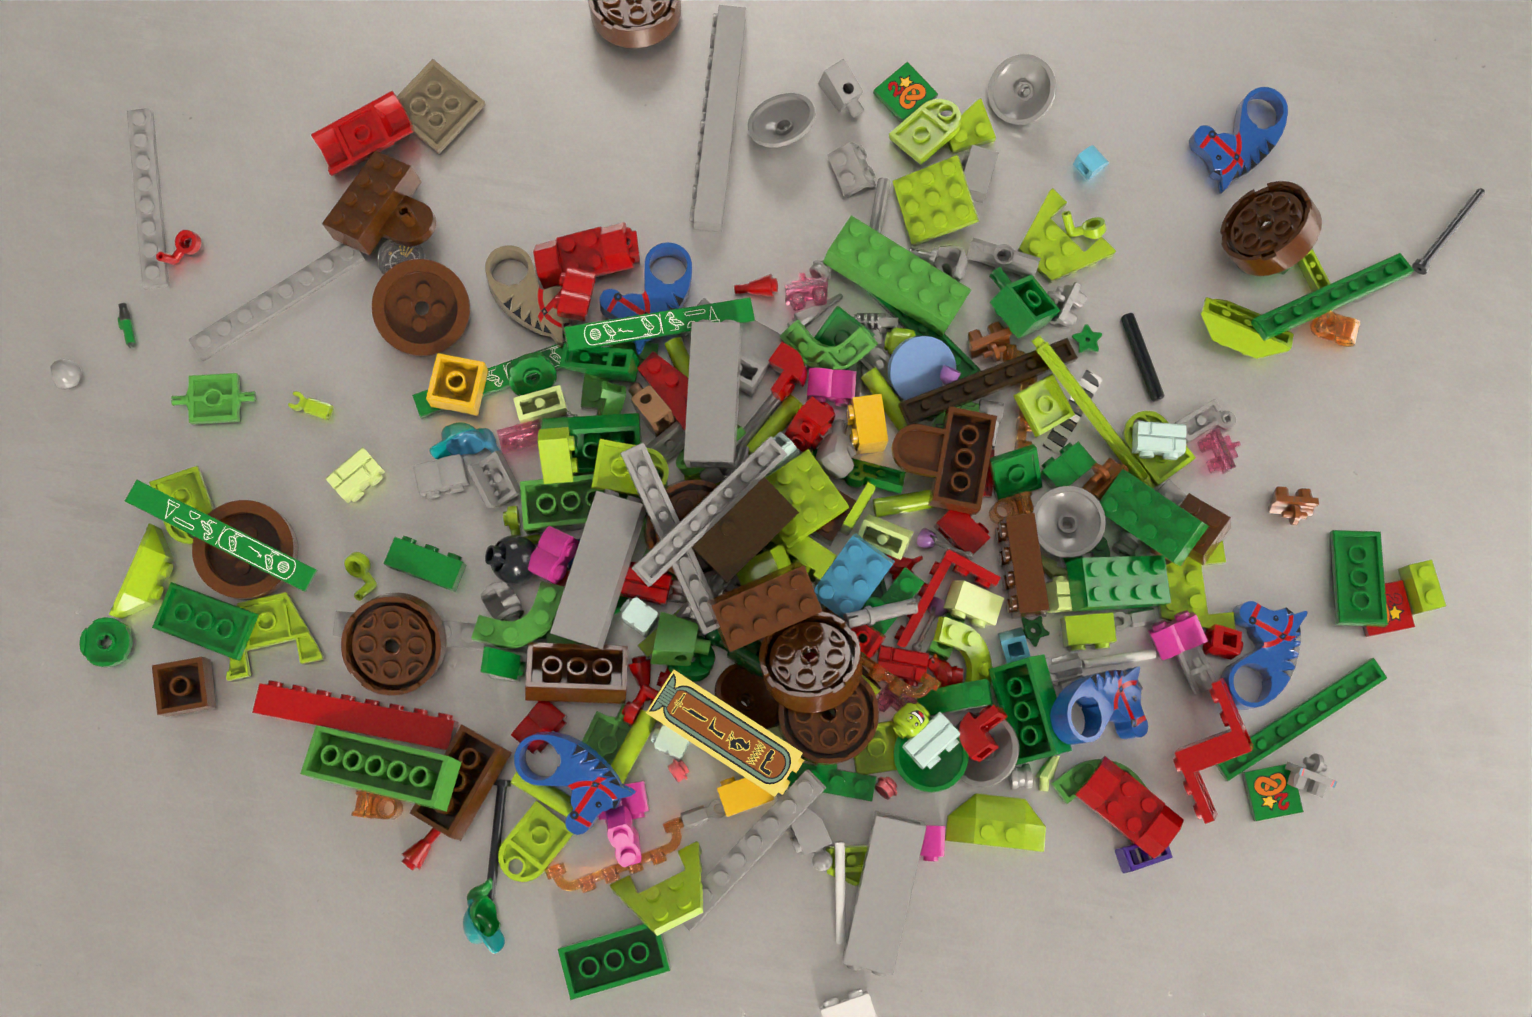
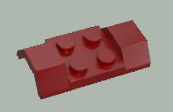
M391 91L312 133L311 136L325 157L329 174L333 176L351 165L355 166L367 160L374 151L382 152L393 146L394 142L413 133V125L396 94Z
M623 222L603 228L600 226L557 237L556 240L535 245L533 250L535 266L543 289L554 286L559 287L561 273H566L568 266L595 272L596 277L634 268L625 236L626 223Z
M1106 756L1101 759L1097 769L1088 781L1074 794L1153 859L1169 846L1181 830L1184 821L1182 817L1165 805L1161 799Z

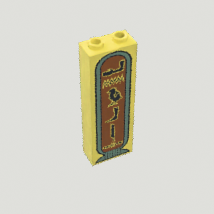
M676 670L672 671L646 712L774 797L778 792L783 795L790 784L787 777L791 771L797 773L804 762V759L801 758L803 752Z

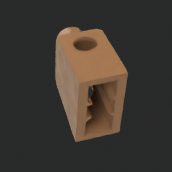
M638 382L629 388L628 392L632 396L631 402L636 413L640 414V418L655 438L675 423L671 409L650 385L643 388Z

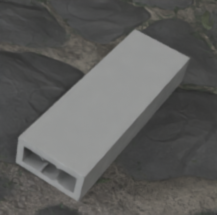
M699 320L698 322H692L684 462L687 468H735L742 344L740 322L734 320H724L722 322Z
M605 489L604 493L599 491L595 493L550 632L551 634L602 650L647 512L644 505L641 504V499L632 496L623 499L618 497L619 493Z
M875 810L843 953V964H846L849 969L861 971L862 968L868 969L878 976L893 975L926 831L925 821Z

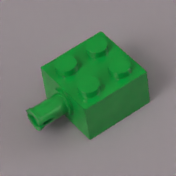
M998 267L989 275L1001 290L990 301V304L1018 339L1044 328L1061 311L1033 275L1012 282L1001 267Z

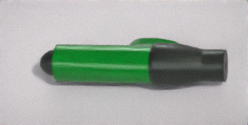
M120 303L118 304V325L123 330L126 345L129 348H133L136 341L131 316L127 309V304Z

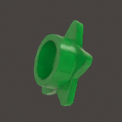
M1088 324L1084 325L1081 333L1072 335V338L1077 341L1079 353L1089 350L1099 351L1097 341L1102 337V333L1093 332Z
M1042 616L1034 620L1024 617L1021 619L1025 638L1029 639L1034 647L1038 645L1041 637L1050 634L1042 624Z

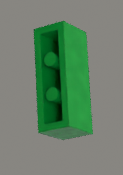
M404 535L402 539L394 537L383 563L384 565L456 592L467 566L461 561L462 557L448 552L447 556L438 553L439 548L426 544L425 547L416 545L417 540Z

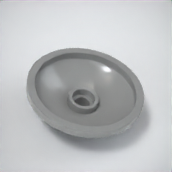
M1029 54L1015 55L1003 61L992 74L988 86V98L995 114L1002 120L1015 125H1025L1040 119L1051 107L1056 94V80L1049 65L1042 59ZM1025 89L1030 90L1027 96L1023 95Z
M785 93L776 95L762 102L752 112L748 120L749 134L757 144L762 146H787L801 139L812 127L816 115L815 108L812 102L801 94Z
M1062 486L1052 489L1039 499L1033 510L1039 544L1047 552L1062 558L1083 556L1092 551L1103 537L1106 524L1104 510L1096 497L1082 488ZM1070 522L1072 528L1065 529L1063 523Z
M1005 719L989 731L999 748L981 762L973 760L968 756L966 770L960 778L962 781L977 787H989L1000 783L1012 772L1018 760L1019 742L1015 730ZM961 721L955 726L958 730Z

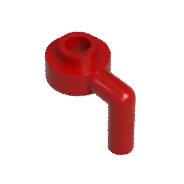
M182 230L175 238L177 249L171 255L158 252L156 259L164 263L176 265L185 254L193 255L198 252L201 247V238L193 231Z
M643 685L636 698L632 702L628 701L622 710L623 720L633 725L640 710L644 708L646 698L649 697L654 700L659 691L648 685Z

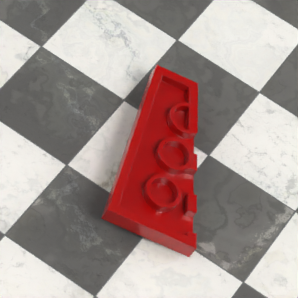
M652 351L637 369L648 385L656 391L671 409L681 428L686 430L689 378Z

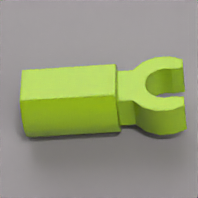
M293 391V395L300 398V402L298 404L289 403L288 406L292 410H304L307 414L325 420L330 419L333 405L311 397L306 399L302 393Z

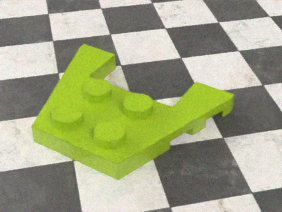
M1053 188L1049 191L1018 249L1019 252L1041 258L1037 271L1049 283L1071 275L1086 266L1096 264L1102 259L1112 257L1116 252L1103 237H1100L1084 252L1051 219L1067 204V201Z
M1223 541L1220 542L1204 565L1223 564L1226 562ZM1187 556L1182 566L1173 562L1166 565L1171 603L1158 606L1160 619L1172 621L1175 619L1174 615L1188 610L1189 613L1194 612L1197 615L1201 627L1204 629H1209L1214 624L1236 630L1233 612L1208 614L1202 564Z
M284 592L237 603L238 607L257 613L259 616L241 660L229 657L230 664L226 674L227 681L251 676L247 651L296 640L300 664L324 660L323 653L288 593Z
M698 841L678 850V854L685 867L684 871L638 893L630 875L610 884L613 893L656 936L703 913L702 863L700 858L702 849Z

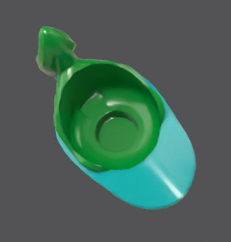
M489 878L485 883L474 887L467 894V904L469 907L463 917V930L471 943H484L492 953L496 954L504 947L505 939L500 930L501 923L497 919L496 906L487 896L493 887V880Z

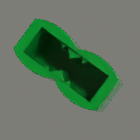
M1079 441L1074 445L1069 442L1059 451L1062 454L1056 460L1051 457L1041 465L1044 468L1041 471V477L1052 489L1070 486L1097 462Z

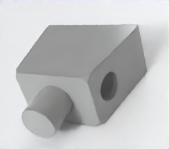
M842 59L826 69L818 85L837 111L841 112L847 108L853 118L861 114L864 108L858 99L863 91L846 61Z

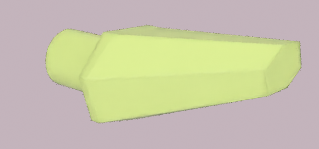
M1041 554L1043 571L1051 579L1054 576H1067V569L1057 566L1056 561Z
M1060 756L1049 757L1035 777L1040 778L1039 791H1049V780H1054Z

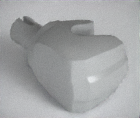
M941 245L940 247L935 246L931 252L913 246L909 249L911 253L958 282L963 278L967 269V257L964 249L961 247Z
M837 419L832 423V433L826 435L820 443L815 458L824 472L833 479L844 478L852 471L854 463L851 458L857 454L851 439L846 435L847 422L845 423L841 419Z
M506 582L492 583L481 593V599L494 619L515 621L524 614L519 598L513 588Z

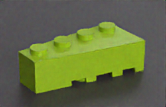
M777 534L763 547L767 550L783 544L791 564L797 561L803 564L810 581L816 586L837 558L836 554L814 541L809 535L788 549Z

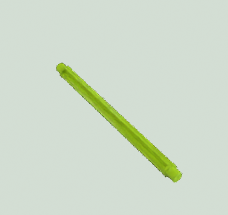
M1040 335L1034 338L1031 342L1037 348L1038 354L1122 464L1127 466L1128 472L1151 488H1154L1155 485L1150 480L1151 477L1049 343L1045 342Z

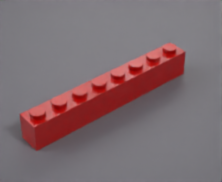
M272 680L268 681V685L259 683L252 712L447 750L453 740L459 723L452 720L453 715L438 713V716L434 717L428 715V710L414 708L413 712L404 711L405 706L392 703L387 708L380 706V701L365 699V703L355 702V696L341 694L340 698L331 697L332 692L319 689L314 694L307 692V687L293 685L292 689L283 688L284 683Z

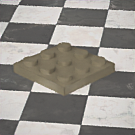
M434 59L397 96L413 125V133L438 154L486 105L484 100Z

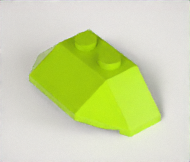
M1205 298L1201 316L1213 341L1256 359L1287 352L1292 348L1294 334L1290 331L1263 341L1251 324L1253 318L1261 314L1228 300Z
M150 523L148 524L109 615L124 619L153 606L156 600L161 598L164 590L162 586L166 577H169L173 571L172 563L174 561L161 528Z
M975 793L947 815L945 841L1044 852L1046 826L1026 799Z

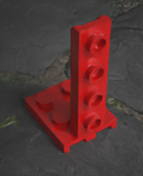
M948 549L942 556L940 563L935 561L929 572L932 575L929 583H924L917 594L921 597L917 604L918 612L906 615L909 620L905 627L902 625L899 627L894 637L898 640L896 645L899 647H906L950 565L954 567L953 572L962 577L970 575L975 578V584L985 589L997 586L1001 577Z

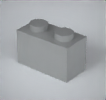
M972 145L970 152L965 151L961 165L965 166L964 174L972 200L983 203L999 152Z

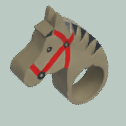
M506 245L492 251L486 260L485 271L490 292L496 303L513 320L535 333L550 336L562 348L563 328L571 326V319L557 316V309H554L556 294L561 295L562 287L554 286L541 289L532 260L523 249L517 246ZM509 259L523 263L528 269L525 278L519 282L520 284L510 285L511 287L496 281L492 276L494 267L501 261Z

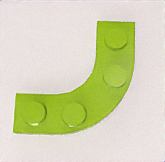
M939 617L933 640L951 646L961 653L967 667L965 682L987 679L991 685L989 669L993 668L991 656L980 634L964 623L947 617Z

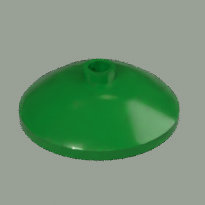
M898 736L894 746V763L899 775L911 787L924 792H940L952 787L963 776L968 764L969 755L963 748L959 737L957 738L959 743L950 752L945 749L938 755L941 760L931 769L926 766L922 770L902 748L909 739L907 737L902 739Z

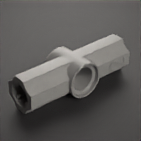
M973 238L967 254L968 259L991 265L995 269L1001 267L1004 272L1010 271L1026 277L1029 275L1035 277L1041 259L1016 251L1007 244L996 245L977 238ZM1006 255L1009 257V260L1005 262L1000 261L998 256Z

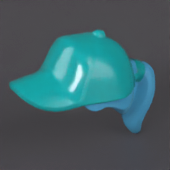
M464 422L453 423L444 427L441 432L442 441L432 446L429 450L430 454L437 460L457 454H476L484 448L488 449L490 453L500 451L491 430L488 428L476 429Z

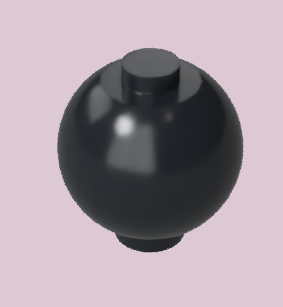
M507 536L499 540L495 546L490 545L487 548L485 562L491 565L494 574L500 580L510 584L523 583L534 575V573L528 570L531 554L536 549V546L523 536Z

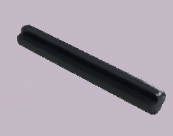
M1133 313L1125 314L1121 317V321L1149 396L1153 402L1159 401L1165 395Z

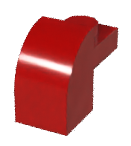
M781 342L768 361L772 369L780 373V376L770 390L773 396L782 402L785 397L791 395L795 383L804 387L807 380V369L799 352L786 343Z
M996 705L985 707L980 711L979 716L968 712L963 717L959 726V739L963 748L971 759L981 762L999 748L989 731L1008 716L1002 708Z

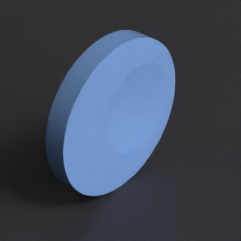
M914 336L904 340L893 351L888 363V379L892 389L901 399L907 400L941 387L943 383L940 380V372L943 365L956 370L954 355L945 343L930 336Z

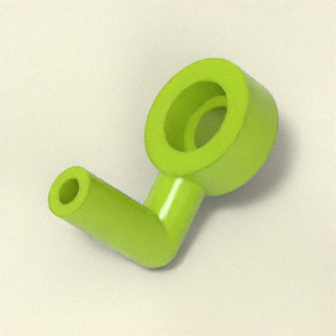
M1064 211L1061 214L1066 233L1070 238L1084 235L1090 239H1098L1107 231L1105 220L1101 217L1090 218L1082 226L1074 227L1071 212Z
M507 506V511L503 512L504 526H509L511 535L521 536L518 506ZM541 534L523 537L529 539L535 545L539 543Z
M353 552L345 559L344 565L350 575L361 578L365 583L354 593L355 599L361 601L376 588L377 582L369 573L371 564L368 557L363 553Z

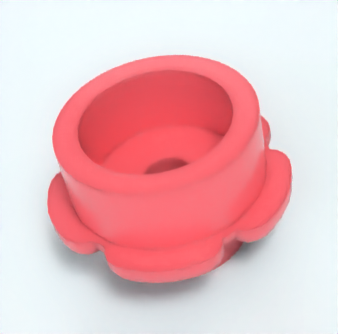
M673 759V762L667 766L678 783L683 779L687 780L686 774L689 773L687 766L682 760L677 762L676 759Z
M890 777L878 778L875 789L883 798L889 800L893 795H897V784Z

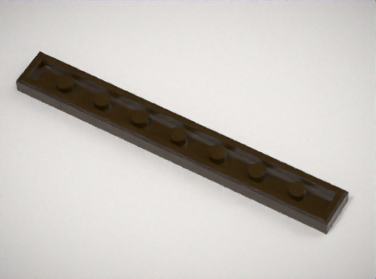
M1068 338L1050 344L1065 365L1078 359ZM1034 350L902 401L898 404V407L907 425L916 424L946 412L949 406L959 407L1049 372L1051 369L1038 352Z

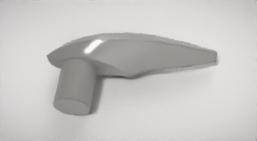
M858 363L855 397L868 396L869 394L864 393L865 385L861 379L863 376L862 365Z

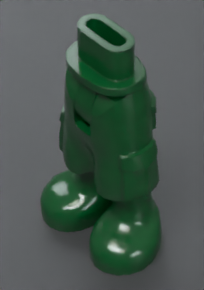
M718 629L707 633L704 639L711 641L710 646H717L727 651V658L737 665L744 667L751 674H755L763 679L759 661L762 644L760 640L730 652L724 646Z

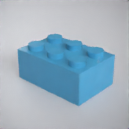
M853 534L814 588L818 601L841 618H843L844 613L861 610L895 561L858 534Z

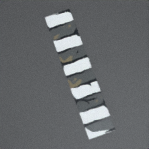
M1086 370L1079 384L1090 399H1092L1103 379ZM1070 397L1068 402L1075 415L1052 428L1043 444L1045 448L1057 455L1060 454L1059 451L1065 446L1083 414V411L1072 397Z

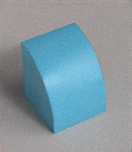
M1091 145L1077 155L1073 165L1089 181L1105 168L1109 161L1094 145Z
M1022 627L998 633L1007 663L1031 657Z

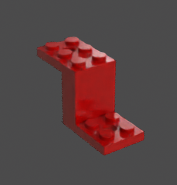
M1224 677L1212 682V688L1209 691L1214 703H1220L1223 710L1219 713L1224 726H1230V729L1178 748L1173 758L1177 771H1182L1185 776L1183 785L1188 796L1193 795L1195 805H1193L1196 816L1198 819L1203 818L1205 824L1215 821L1218 813L1199 771L1251 752L1254 748Z

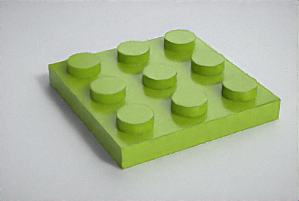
M958 155L892 181L910 241L914 247L979 222Z
M809 449L766 477L799 512L778 533L788 549L849 509L847 502Z

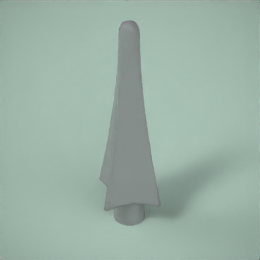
M838 294L820 304L794 313L792 321L787 323L788 328L797 320L806 328L825 310L842 299L843 295Z

